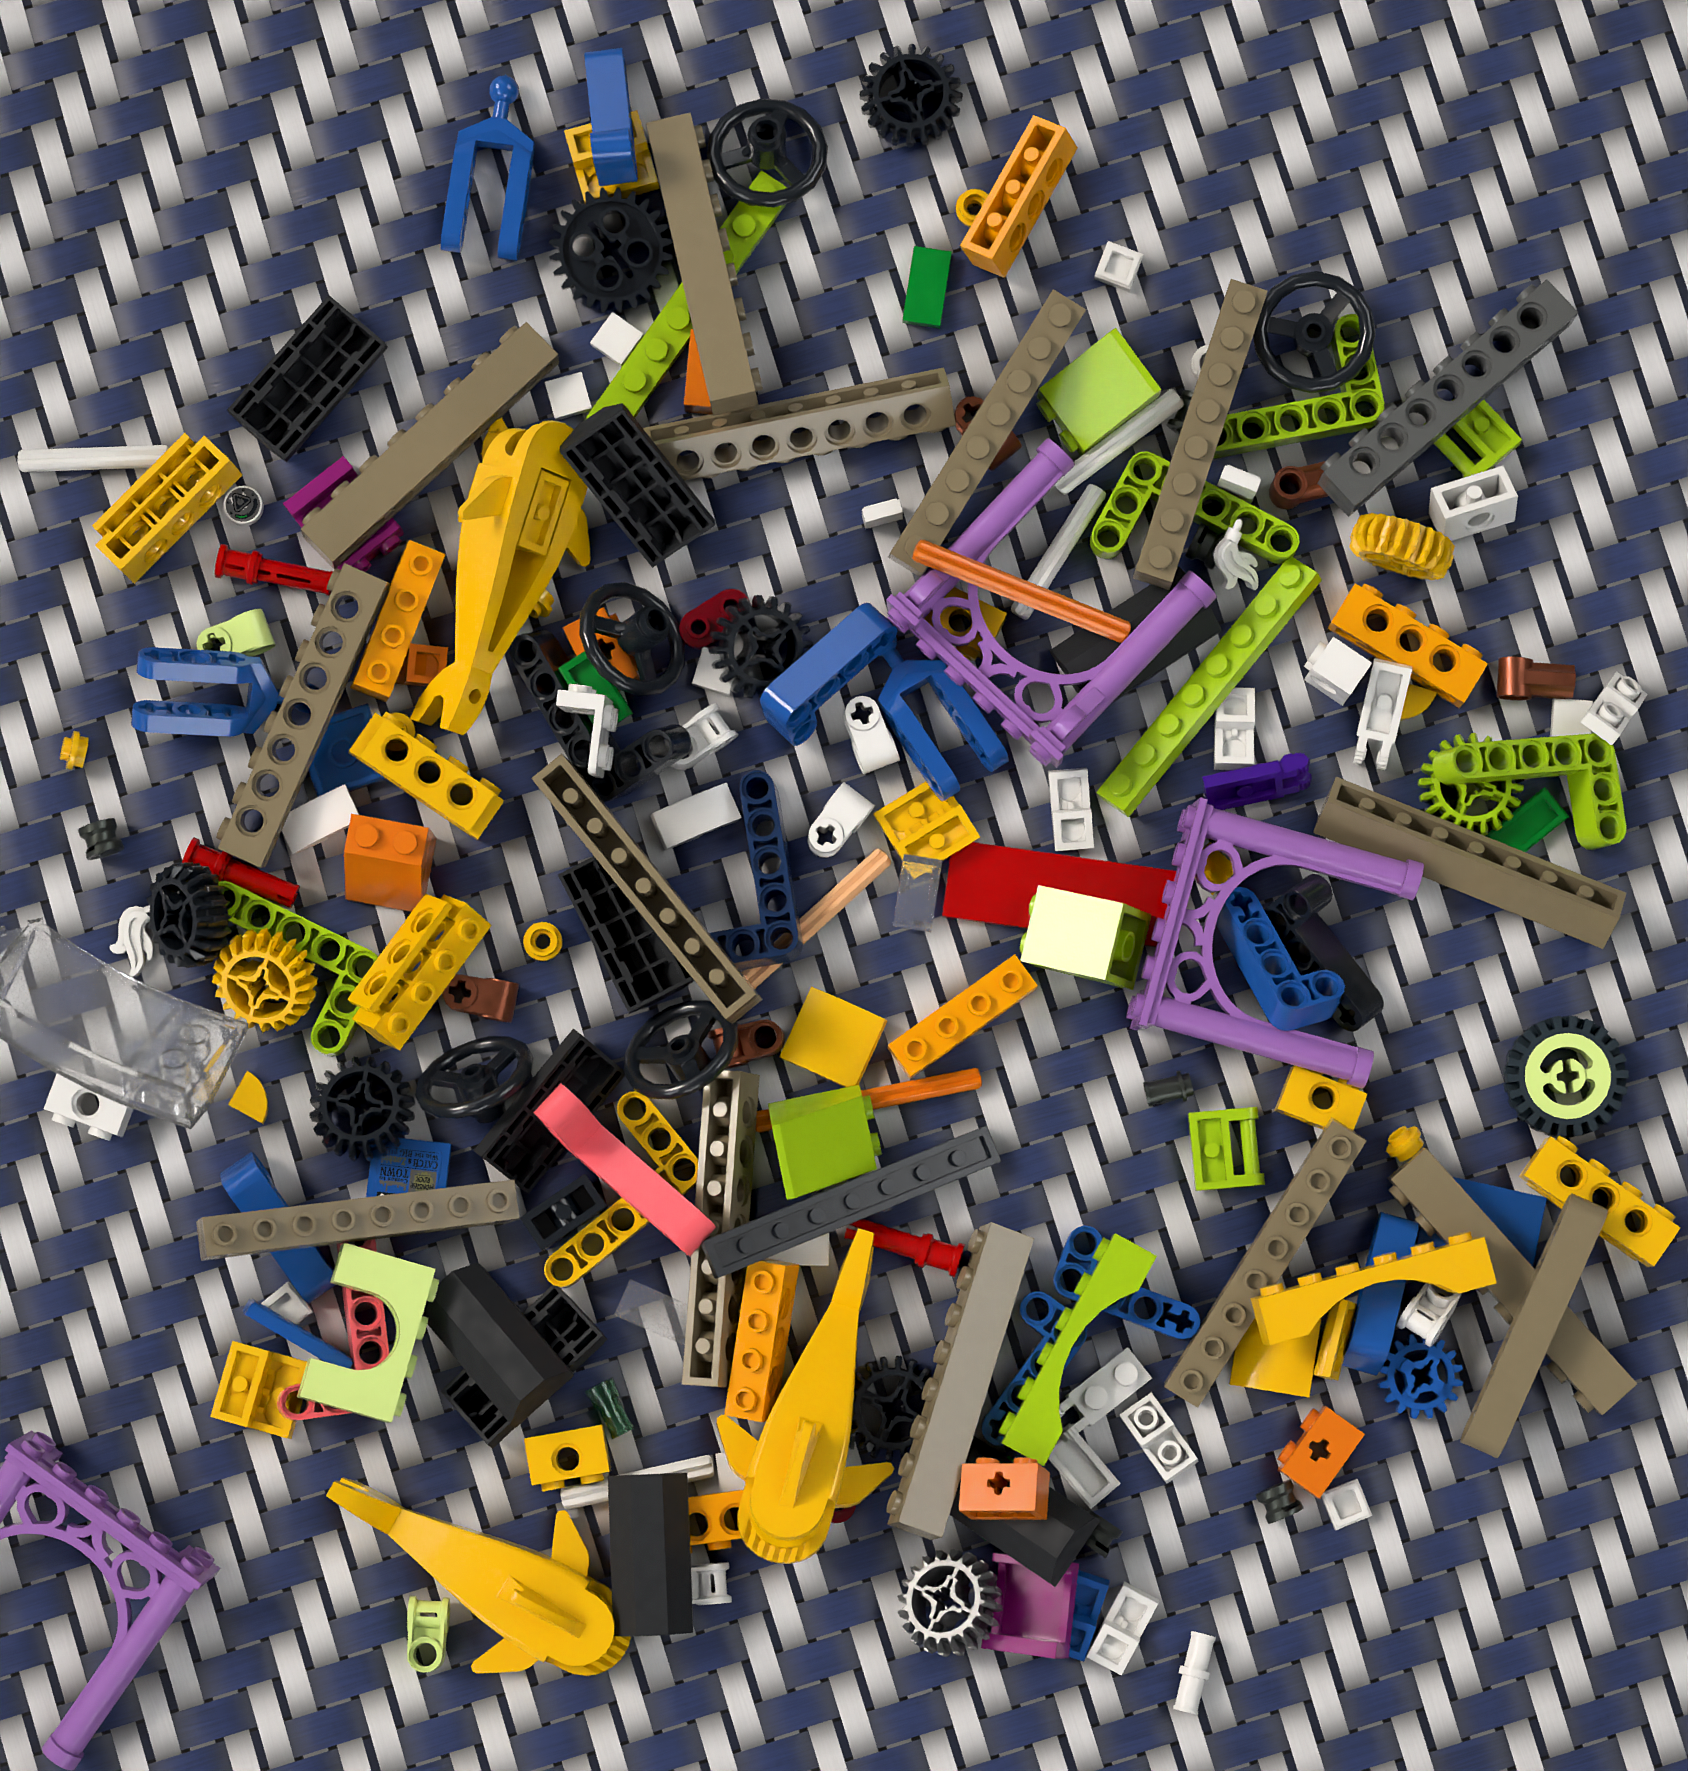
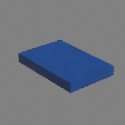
M1453 1177L1533 1267L1547 1197ZM1419 1226L1416 1245L1433 1241L1436 1248L1446 1244L1436 1232L1430 1237Z

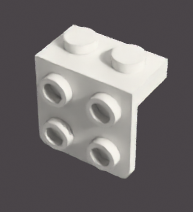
M569 684L568 691L558 690L556 706L565 712L594 715L588 773L595 778H603L604 771H611L613 747H609L608 738L609 731H616L618 709L614 708L612 700L605 695L596 694L597 690H593L591 686Z

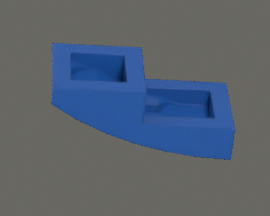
M1078 1570L1069 1657L1084 1662L1110 1580Z

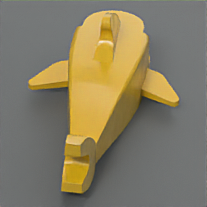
M551 420L535 424L528 430L521 428L507 429L499 433L492 440L486 450L482 463H478L468 499L458 510V522L462 523L456 578L455 662L444 668L428 684L417 701L410 717L411 720L432 726L442 715L440 728L464 736L484 707L494 670L549 584L565 550L578 565L586 567L590 564L587 517L581 509L588 487L560 453L561 444L574 430L565 423Z
M858 1228L838 1273L831 1303L779 1394L759 1440H756L728 1416L721 1415L717 1417L716 1425L728 1465L735 1475L745 1481L737 1516L740 1536L751 1551L770 1562L791 1564L812 1557L820 1550L827 1538L835 1508H846L859 1504L887 1480L894 1471L892 1463L888 1462L845 1467L852 1427L858 1318L865 1299L872 1269L874 1247H872L874 1240L873 1232Z
M344 1477L340 1481H334L326 1494L328 1498L381 1532L388 1534L467 1609L504 1638L473 1661L471 1665L473 1672H518L531 1667L539 1660L543 1663H551L572 1674L590 1676L600 1674L612 1668L627 1651L631 1636H614L615 1621L612 1609V1589L588 1576L590 1566L589 1551L566 1510L558 1511L556 1514L552 1555L550 1557L526 1546L406 1509L381 1492Z

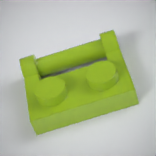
M1483 400L1453 426L1456 432L1482 458L1476 465L1446 434L1438 439L1434 445L1464 475L1463 478L1494 468L1521 444L1522 439Z
M1258 1107L1188 1113L1195 1191L1265 1185V1175L1260 1173L1255 1119H1259ZM1240 1121L1245 1175H1234L1229 1122Z

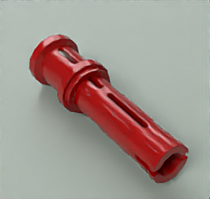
M221 544L216 559L214 576L220 579L223 575L244 579L250 585L264 581L330 596L331 591L327 590V585L333 571L263 558V554H260V551L253 550L252 553L231 550L228 548V545Z
M195 837L191 840L182 860V863L193 862L200 863L201 866H208L211 874L218 875L219 882H231L290 909L300 889V885L285 881L234 860L233 855L229 853L219 852L200 844V839Z
M865 1219L849 1224L850 1226L873 1232L874 1247L915 1259L914 1263L918 1264V1267L932 1266L949 1272L950 1277H956L965 1248L963 1243H959L957 1246L934 1239V1235L930 1233H923L922 1237ZM846 1228L844 1239L854 1240L857 1231Z

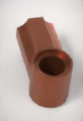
M1325 461L1302 467L1286 466L1280 469L1269 488V497L1272 503L1281 509H1292L1299 503L1329 496L1317 484L1324 472L1320 467ZM1282 481L1292 482L1296 486L1298 493L1293 495L1284 493L1279 483Z
M1524 657L1499 658L1497 698L1518 701L1530 700L1532 697L1549 699L1573 698L1576 682L1575 665L1533 663V659Z

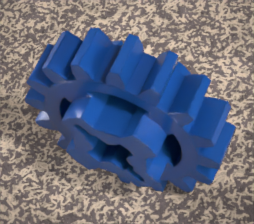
M1411 1334L1407 1335L1406 1346L1398 1340L1393 1342L1396 1352L1394 1354L1388 1353L1386 1359L1388 1365L1382 1366L1379 1371L1381 1374L1386 1375V1380L1379 1382L1377 1385L1378 1388H1388L1390 1393L1383 1400L1386 1403L1396 1400L1398 1404L1395 1412L1401 1414L1407 1407L1410 1409V1418L1416 1419L1419 1411L1423 1410L1426 1418L1430 1419L1433 1418L1434 1407L1445 1413L1447 1407L1444 1401L1446 1399L1457 1401L1458 1397L1452 1392L1453 1386H1463V1381L1455 1379V1373L1461 1371L1463 1367L1462 1365H1452L1450 1361L1457 1354L1455 1350L1446 1353L1442 1351L1445 1344L1444 1340L1440 1339L1429 1347L1425 1344L1424 1338L1421 1339V1343H1417L1415 1336ZM1414 1350L1426 1351L1421 1359L1417 1361H1410L1403 1357L1408 1352ZM1440 1361L1445 1369V1382L1439 1379L1436 1368ZM1426 1366L1425 1376L1429 1379L1428 1383H1419L1414 1387L1415 1377L1411 1374L1412 1370H1421ZM1395 1370L1401 1374L1404 1384L1400 1392L1395 1384ZM1429 1391L1437 1396L1426 1403L1414 1402L1419 1394Z

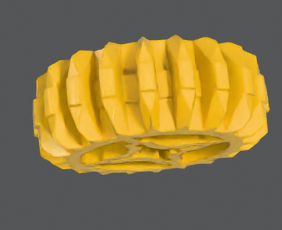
M1382 513L1360 515L1350 536L1349 548L1355 556L1360 557L1363 561L1372 563L1373 566L1406 575L1410 578L1416 577L1422 580L1444 578L1454 558L1453 551L1455 546L1441 532L1393 515L1387 516Z
M252 928L246 931L243 936L240 934L234 936L229 942L230 944L221 949L220 957L215 961L213 967L217 972L213 976L212 983L220 986L216 990L215 997L226 999V1002L223 1004V1010L232 1008L236 1012L234 1014V1021L240 1020L242 1017L246 1019L247 1029L253 1028L258 1023L262 1033L268 1031L272 1026L278 1032L284 1029L287 1024L289 1026L296 1024L300 1017L308 1012L310 1003L315 999L317 993L313 988L317 985L318 978L311 975L315 963L304 961V958L307 956V950L298 952L294 948L296 946V939L290 940L288 943L283 941L282 931L277 932L271 937L268 928L261 929L258 934ZM248 957H261V958H264V960H263L262 962H258V961H254V960H251L250 962H247V961L242 960V959L248 958ZM269 998L275 999L277 1001L280 998L287 1000L286 1002L282 1003L266 1002V1000Z

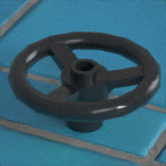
M761 98L739 104L719 119L709 136L706 159L710 160L715 182L728 196L749 206L774 208L796 202L815 188L826 169L828 145L821 126L805 109L785 100ZM759 114H772L771 117H760L751 124L747 134V146L722 153L723 142L734 126L748 117ZM787 119L797 122L808 134L813 147L812 162L805 175L786 156V131L784 127ZM752 162L760 169H775L791 187L774 192L753 191L738 184L726 170Z
M1313 271L1291 275L1270 289L1266 295L1253 334L1255 353L1270 376L1287 388L1307 393H1317L1335 390L1359 374L1370 359L1376 332L1372 310L1360 290L1340 276ZM1317 286L1336 292L1335 296L1320 314H1307L1300 318L1298 322L1271 317L1272 312L1282 298L1297 289ZM1350 303L1358 316L1360 338L1355 354L1346 366L1337 371L1328 350L1333 338L1332 323ZM1314 329L1315 331H1320L1321 335L1318 338H1310L1307 335V330ZM1268 333L1293 338L1296 349L1302 355L1315 358L1322 377L1309 378L1297 375L1282 366L1270 349Z
M627 582L604 584L589 594L580 612L579 635L586 656L599 675L618 690L637 696L658 695L674 685L685 665V642L680 635L678 621L665 603L647 589ZM624 597L637 601L644 606L623 622L596 615L600 606L612 598ZM595 633L616 638L623 651L634 656L640 680L625 676L611 665L601 651ZM667 637L670 645V661L665 672L657 677L651 649Z
M689 1000L669 1006L649 1018L633 1035L624 1055V1074L633 1090L650 1099L673 1100L700 1091L706 1085L713 1082L730 1064L738 1046V1023L732 1024L727 1021L715 1005L707 1000ZM692 1015L699 1016L689 1034L673 1038L666 1047H645L659 1030L670 1023ZM717 1020L723 1029V1042L717 1055L711 1060L702 1047V1043ZM640 1064H667L678 1082L655 1084L643 1077L640 1071Z
M488 1036L469 1041L448 1050L426 1068L418 1079L415 1097L423 1111L438 1118L459 1119L471 1116L479 1123L493 1122L504 1114L505 1101L518 1092L530 1077L534 1057L526 1043L510 1036ZM499 1051L487 1065L471 1064L465 1067L461 1073L447 1071L455 1063L472 1054ZM517 1058L518 1062L515 1071L507 1081L499 1086L497 1081L499 1073ZM432 1086L458 1089L464 1102L443 1103L437 1101L431 1095Z

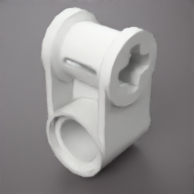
M859 696L850 700L844 711L843 719L862 773L866 774L900 761L890 731L886 728L876 702L866 696ZM856 706H860L863 711L869 710L871 712L867 718V724L863 725L860 719L853 721L852 716L856 712Z
M717 703L706 707L682 726L689 732L693 751L688 758L680 759L671 765L672 768L676 770L689 769L708 755L728 745L739 735L736 730H730L718 713L720 707ZM666 739L664 744L666 749L669 751V743Z
M843 782L829 799L822 813L809 830L808 845L810 850L819 857L828 858L834 856L851 834L858 830L875 805ZM828 830L833 832L832 841L834 844L829 842L824 843L823 846L818 844V831L823 834Z
M1425 1283L1418 1295L1414 1296L1409 1302L1396 1326L1400 1329L1406 1327L1424 1338L1425 1344L1431 1347L1440 1336L1449 1318L1453 1315L1462 1293H1449L1434 1285Z
M729 1562L705 1563L691 1566L692 1604L709 1605L732 1602V1597L727 1594L726 1570L729 1569ZM711 1574L714 1575V1581H715V1592H714V1593H712V1591H711V1580H710V1575H711Z

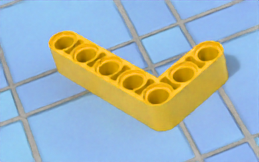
M636 1091L624 1094L617 1105V1114L620 1120L659 1166L655 1172L681 1195H684L697 1184L698 1158L648 1097ZM633 1099L642 1100L646 1105L645 1115L639 1120L633 1121L628 1119L624 1111L626 1104ZM659 1129L666 1130L671 1136L670 1145L662 1151L653 1150L649 1145L650 1135ZM685 1159L692 1161L696 1170L694 1176L688 1181H680L675 1178L673 1169L676 1163ZM621 1197L550 1255L544 1266L547 1280L553 1285L562 1288L574 1285L650 1222ZM621 1209H628L634 1215V1224L627 1231L617 1230L613 1224L615 1213ZM590 1234H599L604 1240V1248L596 1256H589L583 1250V1241ZM566 1258L573 1264L574 1271L569 1279L559 1281L554 1277L552 1268L557 1260Z

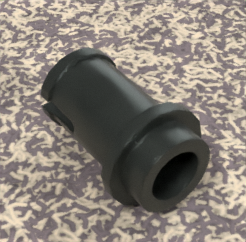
M1176 1071V1076L1143 1082L1148 1106L1151 1107L1155 1104L1181 1098L1185 1102L1187 1097L1194 1096L1189 1073L1181 1074V1071Z

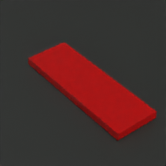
M973 842L950 856L942 917L1028 929L1031 918L1029 914L1030 901L1037 893L1038 885L1124 903L1151 914L1144 946L1156 947L1157 942L1151 940L1157 918L1164 919L1167 904L1162 903V896L1167 880L1174 881L1176 871Z

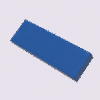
M253 1298L248 1300L242 1310L246 1316L324 1362L349 1369L353 1364V1359L348 1354Z

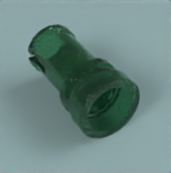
M613 1377L585 1391L594 1409H598L611 1435V1439L634 1429L618 1398L620 1393L617 1390Z

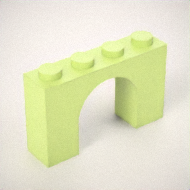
M341 1244L330 1283L373 1295L385 1303L395 1320V1343L384 1361L367 1370H353L309 1358L297 1398L386 1423H391L393 1416L400 1417L406 1400V1394L401 1393L405 1377L411 1379L417 1362V1356L411 1354L415 1339L422 1341L428 1323V1318L422 1316L426 1301H434L439 1285V1280L433 1278L436 1269L351 1244Z

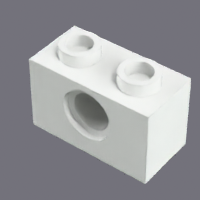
M1500 466L1431 488L1429 515L1437 532H1441L1453 541L1514 522L1518 495L1504 466Z
M1333 637L1328 645L1320 641L1304 665L1309 670L1304 680L1343 706L1372 663Z
M60 1065L44 1109L54 1113L51 1120L72 1128H74L76 1121L90 1126L89 1134L110 1141L112 1134L120 1137L124 1136L139 1093ZM89 1094H95L99 1099V1108L96 1113L87 1116L81 1109L82 1100Z

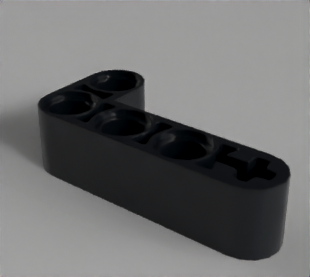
M1310 874L1282 894L1264 910L1301 976L1320 970H1329L1342 978L1345 985L1344 993L1332 1017L1343 1029L1354 1032L1383 1010V997L1319 916L1318 912L1331 902L1333 892L1330 884L1324 877L1318 874Z

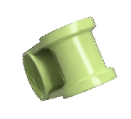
M262 609L244 612L233 617L231 620L205 629L198 636L196 643L197 650H209L213 647L212 641L218 639L223 644L220 646V651L239 652L249 657L267 652L276 646Z
M416 1596L409 1597L407 1660L416 1671L423 1673L435 1671L441 1667L445 1660L446 1638L450 1620V1598L443 1597L442 1601L418 1600ZM420 1613H437V1617L421 1616ZM423 1643H429L436 1649V1660L429 1666L420 1664L416 1659V1651Z

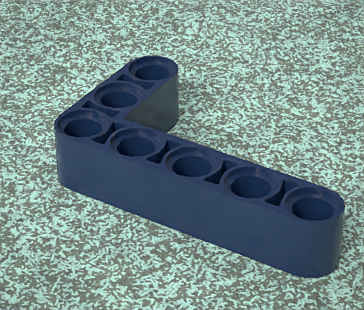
M761 770L748 772L740 782V796L761 924L710 933L740 971L795 960L803 949V939L779 792L773 779ZM766 784L769 786V790L763 798L753 799L750 797V792L755 785ZM771 821L775 823V828L770 835L765 837L756 835V829L761 822ZM770 858L781 860V865L775 873L765 874L762 872V866L766 860ZM777 895L786 897L787 903L782 910L778 912L768 910V903L773 897ZM789 933L793 935V941L788 948H774V941L779 934ZM741 941H754V949L749 955H736V947Z

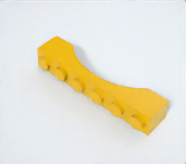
M1471 1231L1449 1236V1244L1435 1248L1433 1241L1410 1247L1412 1254L1397 1258L1396 1252H1390L1373 1257L1374 1264L1359 1268L1358 1262L1336 1267L1337 1275L1322 1278L1321 1273L1317 1272L1297 1278L1299 1285L1284 1289L1283 1283H1276L1259 1288L1261 1295L1250 1299L1262 1344L1273 1345L1309 1335L1319 1319L1337 1302L1351 1293L1375 1283L1392 1280H1414L1434 1285L1449 1293H1463L1496 1284L1497 1281L1485 1237L1472 1238Z

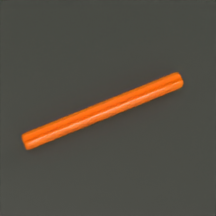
M920 540L914 548L912 559L918 563L1116 642L1122 643L1129 635L1131 629L1129 621L926 540Z
M971 1068L861 1090L862 1097L870 1095L872 1107L875 1110L979 1089L982 1087V1079L979 1069ZM769 1109L757 1111L756 1132L772 1130Z

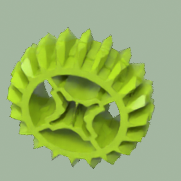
M1471 733L1468 743L1478 742L1477 734ZM1461 734L1454 736V747L1465 744ZM1487 736L1483 742L1492 741V737ZM1446 740L1439 744L1441 751L1452 748ZM1432 750L1428 754L1429 759L1433 762L1434 757L1439 752ZM1424 763L1420 768L1423 773L1431 776L1430 778L1418 780V786L1430 789L1429 792L1419 796L1420 802L1432 800L1434 804L1425 812L1433 815L1438 811L1442 815L1441 819L1448 820L1458 826L1462 825L1471 831L1476 826L1478 834L1483 836L1488 834L1487 823L1495 831L1502 828L1498 816L1507 821L1513 818L1512 812L1506 806L1518 808L1521 804V801L1511 796V793H1521L1524 790V786L1512 783V780L1500 781L1501 791L1497 790L1496 786L1489 782L1474 783L1477 788H1480V792L1475 790L1466 800L1467 786L1465 784H1445L1456 793L1457 801L1454 810L1447 804L1441 793L1440 781L1434 775L1432 764ZM1490 799L1497 802L1495 808L1486 814L1479 816L1466 815L1473 800L1488 801Z

